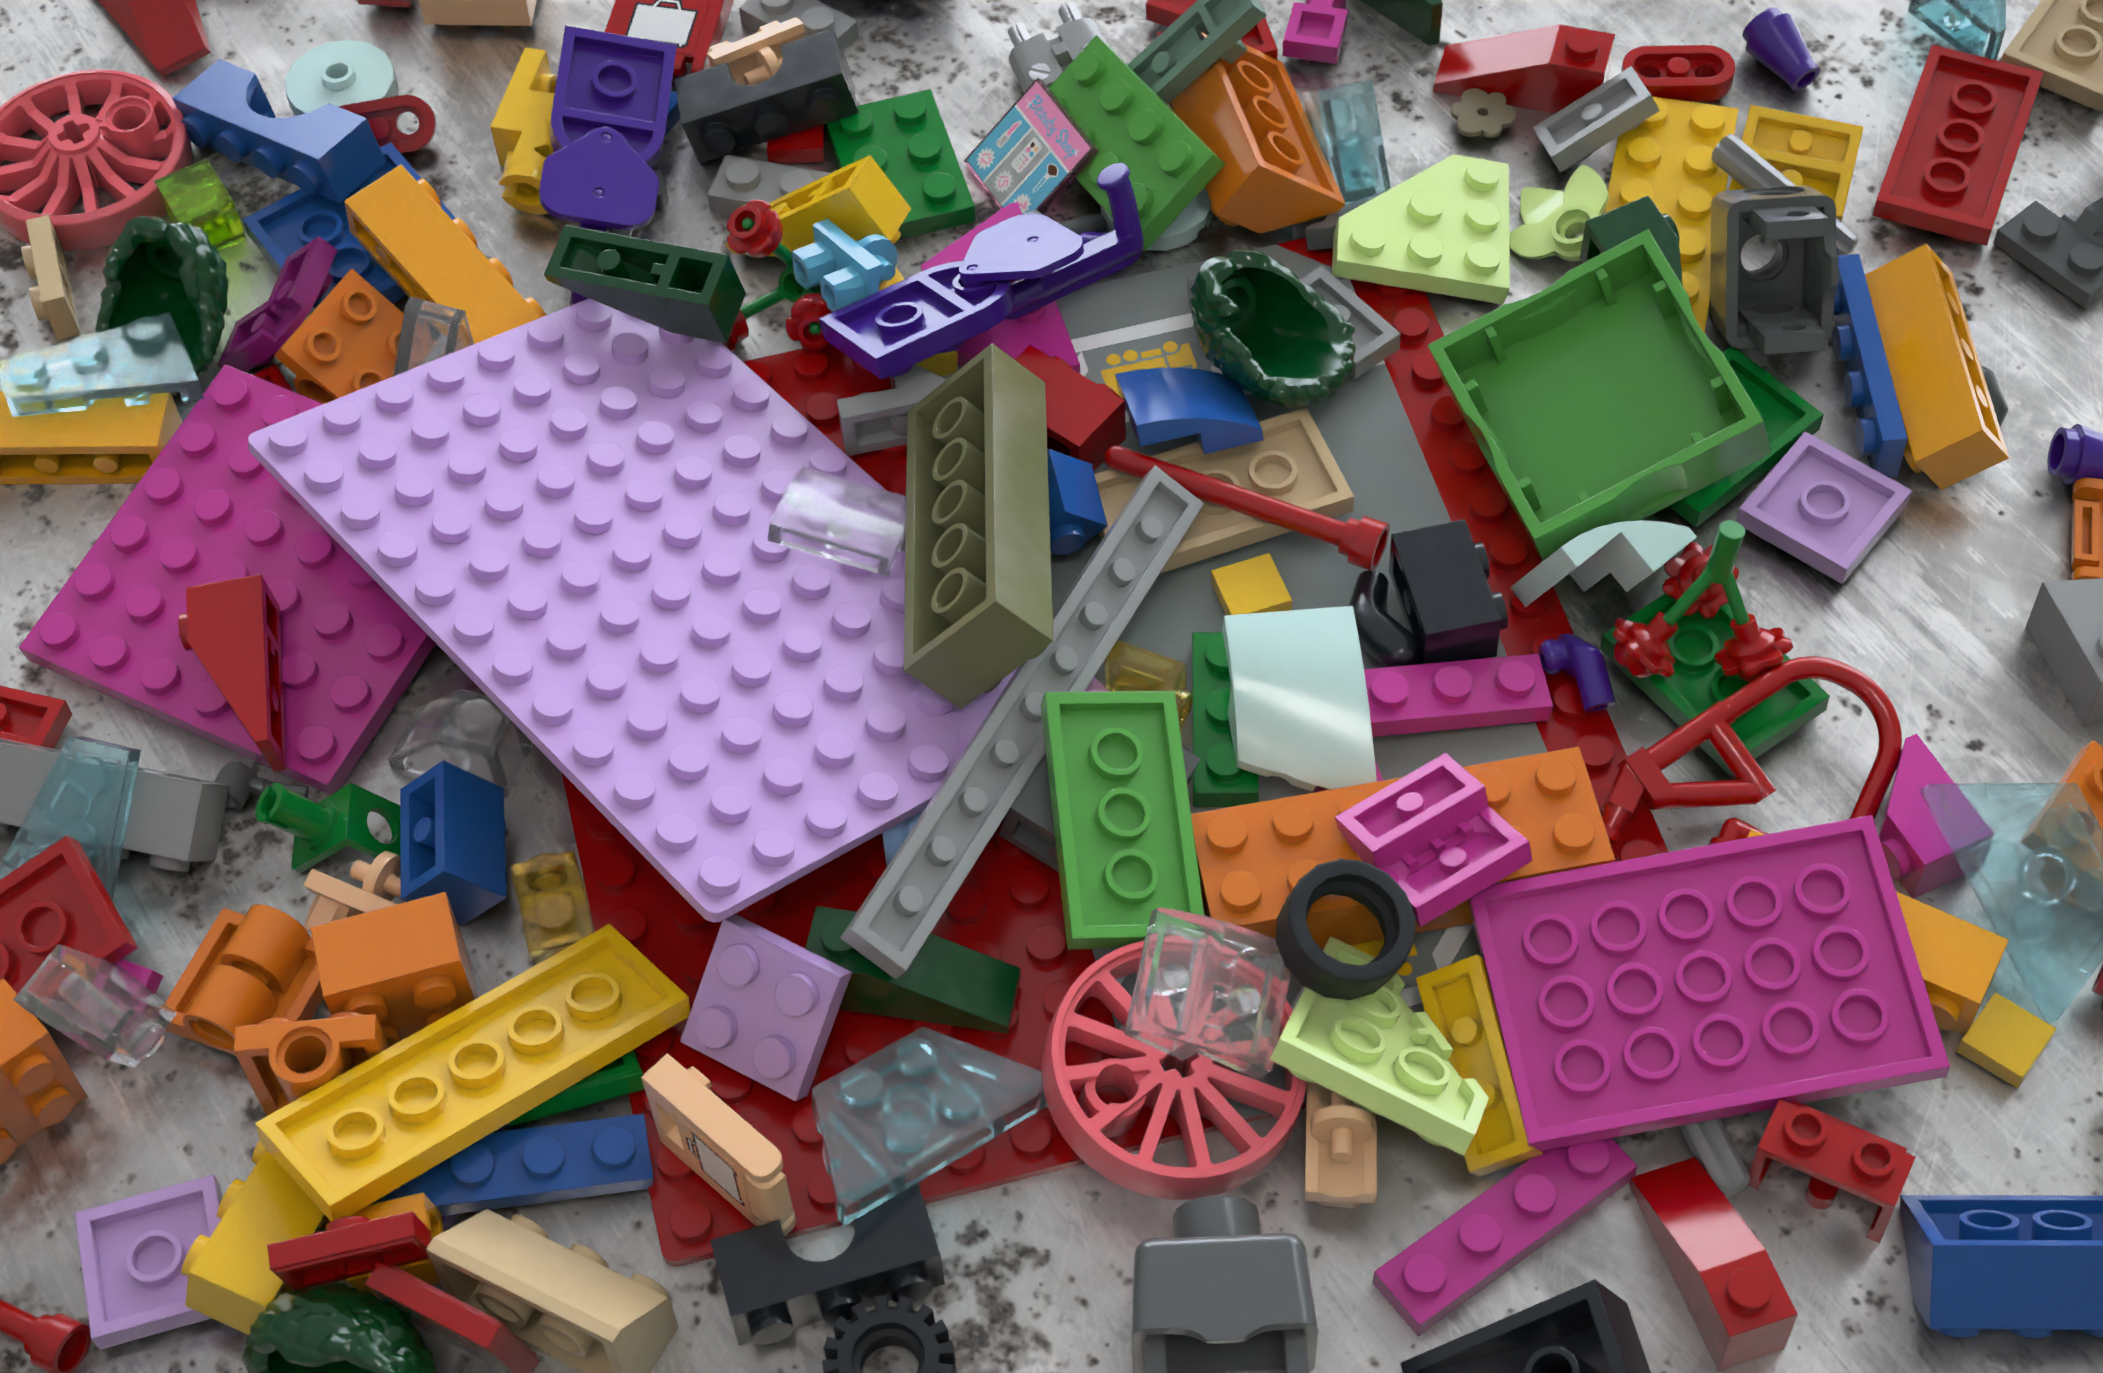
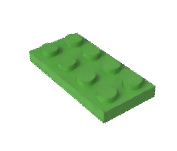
M1097 35L1046 91L1048 96L1091 148L1073 167L1070 173L1111 217L1112 213L1107 193L1097 185V177L1103 169L1114 163H1124L1129 167V179L1135 193L1144 238L1143 249L1146 251L1225 165L1138 74Z
M1175 691L1045 692L1040 706L1067 950L1121 948L1135 942L1158 938H1181L1204 942L1207 931Z

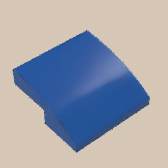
M1151 368L1115 374L1119 396L1125 400V411L1140 447L1193 434L1196 435L1204 454L1264 441L1262 428L1242 388L1236 382L1228 379V377L1225 378L1221 373L1190 368Z

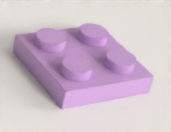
M1805 431L1741 505L1736 522L1740 523L1746 530L1843 584L1908 506L1912 490Z
M737 914L732 915L721 923L680 1042L797 1101L808 1096L852 972Z
M214 1174L74 1213L91 1339L99 1350L212 1319L185 1306L188 1277L181 1274V1268L196 1238L200 1234L210 1238L221 1221L217 1217V1211L223 1197L221 1186Z

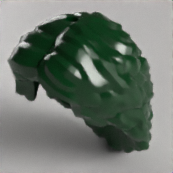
M158 216L136 217L127 222L121 235L110 246L105 260L106 266L103 269L106 287L100 294L102 300L95 327L96 337L94 340L96 346L94 350L103 359L105 373L112 377L115 385L120 390L145 388L170 390L171 395L174 396L179 389L189 390L191 385L196 383L200 376L208 371V365L212 364L213 358L217 354L216 349L219 346L222 331L225 327L224 315L228 304L227 263L220 257L218 250L210 243L208 235L201 228L181 222L167 223Z
M1235 249L1227 257L1219 256L1205 261L1199 269L1194 285L1190 289L1192 293L1190 306L1193 327L1198 335L1206 359L1216 368L1220 369L1225 378L1228 377V379L1236 382L1245 391L1253 393L1256 399L1270 401L1288 408L1297 406L1304 409L1308 406V402L1317 403L1320 399L1328 400L1337 393L1336 390L1343 384V380L1349 377L1354 370L1353 359L1356 345L1352 340V335L1355 332V326L1346 322L1337 308L1325 301L1323 295L1316 292L1312 287L1305 285L1289 268H1286L1281 262L1275 261L1263 252Z
M346 1283L325 1284L312 1289H302L278 1295L275 1300L267 1304L265 1311L259 1313L257 1320L250 1326V1334L246 1340L247 1347L242 1355V1361L247 1373H438L436 1372V1366L432 1362L434 1359L433 1353L428 1350L419 1331L411 1323V1315L409 1313L399 1310L397 1306L388 1301L377 1298L372 1292L366 1290L358 1291L354 1287H348Z

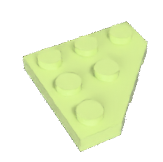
M1453 154L1339 217L1333 234L1332 275L1504 304L1510 290L1509 164Z
M1330 936L1323 950L1325 954L1346 964L1365 965L1375 958ZM1396 973L1390 981L1374 994L1353 1000L1323 997L1305 987L1269 1060L1287 1068L1294 1076L1301 1080L1315 1082L1352 1100L1357 1107L1369 1113L1380 1114L1416 1132L1423 1140L1430 1144L1444 1146L1464 1156L1475 1136L1489 1097L1475 1078L1462 1079L1448 1060L1453 1048L1426 1012L1413 1013L1400 995L1405 986L1400 976Z

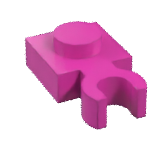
M1305 0V3L1294 2L1283 39V56L1337 64L1347 28L1348 9H1345L1346 0Z

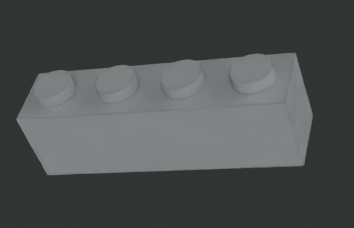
M0 738V834H10L11 825L31 829L30 841L53 845L68 835L72 838L90 841L89 853L117 859H129L130 850L151 854L150 866L173 871L188 872L190 862L215 861L230 785Z

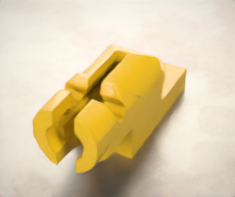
M526 47L490 129L499 164L504 167L502 178L498 184L506 186L501 197L515 209L525 213L543 215L548 212L540 203L539 189L544 160L554 153L550 142L549 130L557 76L551 74L546 50Z

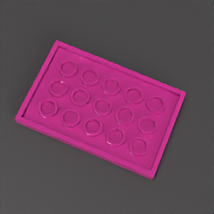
M1872 815L1493 884L1468 899L1480 954L1484 959L1511 1069L1528 1146H1532L1539 1151L1774 1109L1779 1099L1789 1103L1794 1100L1800 1103H1807L1944 1078L1950 1069L1947 1054Z

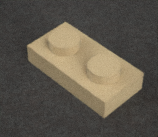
M49 215L26 220L30 244L21 246V252L30 279H37L38 285L29 287L30 299L39 321L49 319L58 341L79 336L81 332L66 256Z

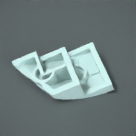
M1626 521L1600 526L1578 535L1560 547L1512 585L1510 589L1523 605L1527 607L1568 574L1585 592L1611 573L1623 589L1628 592L1659 569L1697 536L1689 527L1658 521Z
M1353 606L1224 615L1222 633L1231 679L1228 719L1237 768L1265 777H1281L1293 786L1312 792L1316 786L1331 790L1377 782L1368 694Z

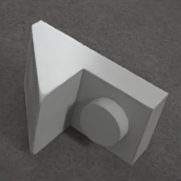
M914 364L909 372L901 376L890 377L891 389L865 392L854 397L837 400L846 455L851 456L906 445L907 411L947 379Z

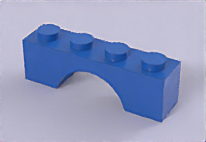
M221 59L217 60L172 97L176 107L183 113L184 118L181 122L186 126L190 140L196 146L211 148L225 154L233 162L246 163L260 169L271 178H281L297 185L308 194L316 193L337 203L345 199L386 163L367 118L330 103L302 115L275 118L276 116L256 74Z

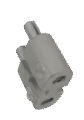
M1066 3L1068 11L1064 4L1059 8L1058 13L1063 24L1056 27L1059 37L1047 41L1044 33L1030 37L1025 25L1022 23H1016L1018 33L1014 25L1008 29V36L1014 46L1009 54V63L1024 94L1028 92L1036 81L1046 92L1096 35L1107 43L1096 21L1091 18H1082L1074 3Z

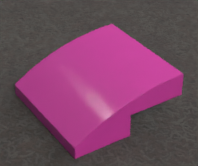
M1447 753L1442 754L1335 816L1338 829L1356 855L1363 862H1367L1388 873L1406 892L1415 914V923L1419 927L1431 922L1533 861L1529 841L1489 807L1485 786Z

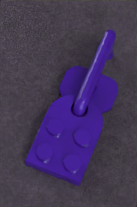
M565 25L549 130L550 142L554 153L544 160L539 189L540 203L550 215L561 220L581 223V228L606 232L607 227L621 230H636L644 227L652 220L659 185L658 176L652 168L657 163L662 152L677 45ZM571 291L569 306L589 298Z
M1114 163L1103 169L1097 177V185L1107 193L1115 230L1083 244L1080 235L1045 215L1022 214L1011 217L979 232L974 237L963 261L950 262L926 269L819 318L824 339L881 380L887 377H897L909 372L914 364L933 355L951 352L960 348L965 343V340L994 327L1004 319H1017L1130 266L1142 254L1144 238L1135 193L1129 179V167L1124 163ZM1020 279L1014 283L1010 282V280Z

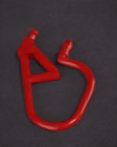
M1807 656L1782 662L1723 701H1718L1649 748L1641 747L1617 765L1620 770L1605 800L1602 815L1610 844L1617 845L1620 838L1619 831L1629 816L1633 814L1639 799L1651 810L1755 805L1775 792L1776 788L1730 725L1737 718L1784 687L1803 679H1820L1834 683L1856 695L1871 712L1878 730V751L1849 819L1872 815L1873 819H1875L1897 769L1902 751V730L1895 707L1888 695L1873 679L1841 661L1826 657ZM1708 740L1736 778V780L1669 783L1661 771ZM1729 818L1723 823L1718 836L1711 837L1708 845L1747 838L1751 829L1764 835L1769 833L1741 819Z

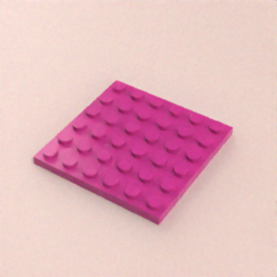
M225 364L21 643L19 649L26 659L271 768L206 672L194 651H186L184 649L178 628L179 614L187 613L186 587L262 574L280 606L287 770L277 772L332 795L341 788L436 643L248 450V437L251 433L323 404Z

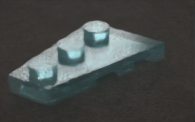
M170 312L154 317H142L127 325L96 334H84L69 342L38 351L23 352L11 359L0 361V384L12 417L86 410L96 399L124 397L126 406L149 404L150 394L180 392L182 401L204 399L199 379Z
M84 736L68 737L0 865V879L68 835L79 841L113 902L141 750Z

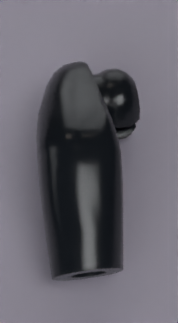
M1375 570L1360 573L1349 606H1353L1360 646L1384 666L1395 667L1420 664L1419 642L1415 635L1388 614V579L1384 574Z

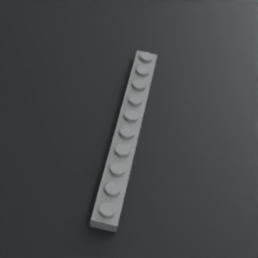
M1156 465L1143 477L1054 612V641L1048 645L1041 655L1027 660L1018 667L841 936L842 940L894 979H897L908 969L1046 751L1040 706L1044 693L1084 692L1204 505L1203 502Z

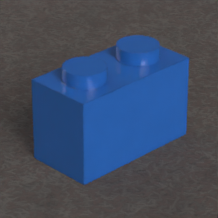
M442 760L400 789L401 900L408 902L446 892L457 924L463 926L506 898V822L503 787Z

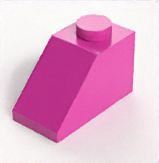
M1917 733L1905 739L1898 766L1893 775L1879 831V839L1892 879L1899 880L1910 897L1914 899L1980 869L1993 836L1992 831Z

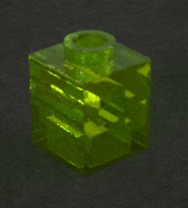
M207 158L154 181L171 223L181 222L201 228L208 235L210 243L218 252L247 240L235 204Z

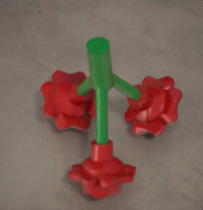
M1732 520L1722 522L1719 525L1713 545L1708 546L1703 551L1698 543L1690 542L1685 546L1680 556L1671 558L1664 564V571L1670 578L1666 579L1663 583L1662 591L1676 601L1666 614L1659 612L1648 625L1628 621L1620 617L1614 622L1616 628L1613 631V636L1616 639L1613 648L1614 658L1619 665L1626 667L1630 674L1637 678H1646L1660 673L1665 677L1671 678L1675 673L1673 665L1676 661L1670 655L1667 641L1678 630L1676 622L1682 616H1691L1697 610L1703 618H1713L1719 608L1726 603H1729L1734 619L1730 622L1734 637L1724 643L1725 648L1714 655L1715 662L1722 666V671L1726 676L1737 675L1739 679L1750 683L1771 668L1782 663L1784 660L1783 655L1792 650V641L1785 637L1782 628L1764 629L1758 626L1753 614H1747L1736 583L1739 570L1734 566L1745 535V529L1740 523Z

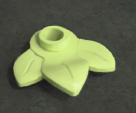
M1584 164L1578 167L1572 174L1564 192L1536 187L1523 188L1520 197V212L1524 225L1509 233L1510 249L1521 258L1531 260L1557 255L1563 260L1581 261L1580 253L1583 234L1579 237H1574L1584 233L1585 221L1603 213L1609 200L1608 189L1601 176L1594 169Z

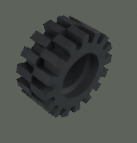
M887 1295L874 1297L876 1309L868 1312L862 1301L851 1307L853 1320L848 1322L840 1316L833 1325L835 1339L827 1337L823 1348L826 1360H822L824 1373H862L867 1357L876 1349L889 1345L902 1346L915 1355L918 1360V1370L916 1373H957L953 1343L949 1339L948 1328L941 1319L936 1323L933 1310L924 1303L918 1312L915 1311L912 1298L899 1296L897 1307H889Z

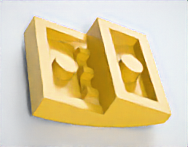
M1750 105L1742 141L1796 186H1810L1832 198L1836 205V219L1842 222L1864 126ZM1731 178L1729 190L1745 189L1736 180Z

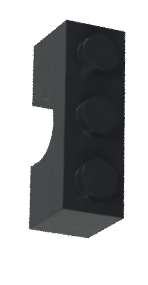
M834 29L780 45L782 64L779 70L771 78L759 84L740 85L736 83L728 63L674 79L681 125L699 162L703 163L725 156V154L728 155L766 143L770 139L785 137L859 113L850 67Z
M913 1180L848 1199L855 1230L854 1237L843 1253L830 1260L814 1262L794 1254L785 1241L780 1220L710 1240L738 1345L750 1342L761 1345L776 1343L790 1336L794 1329L820 1321L834 1324L840 1316L849 1321L853 1319L851 1307L861 1301L865 1308L876 1305L874 1297L887 1295L888 1301L892 1300L896 1303L899 1301V1296L912 1298L913 1302L928 1295L934 1287L944 1285L941 1255L918 1181Z

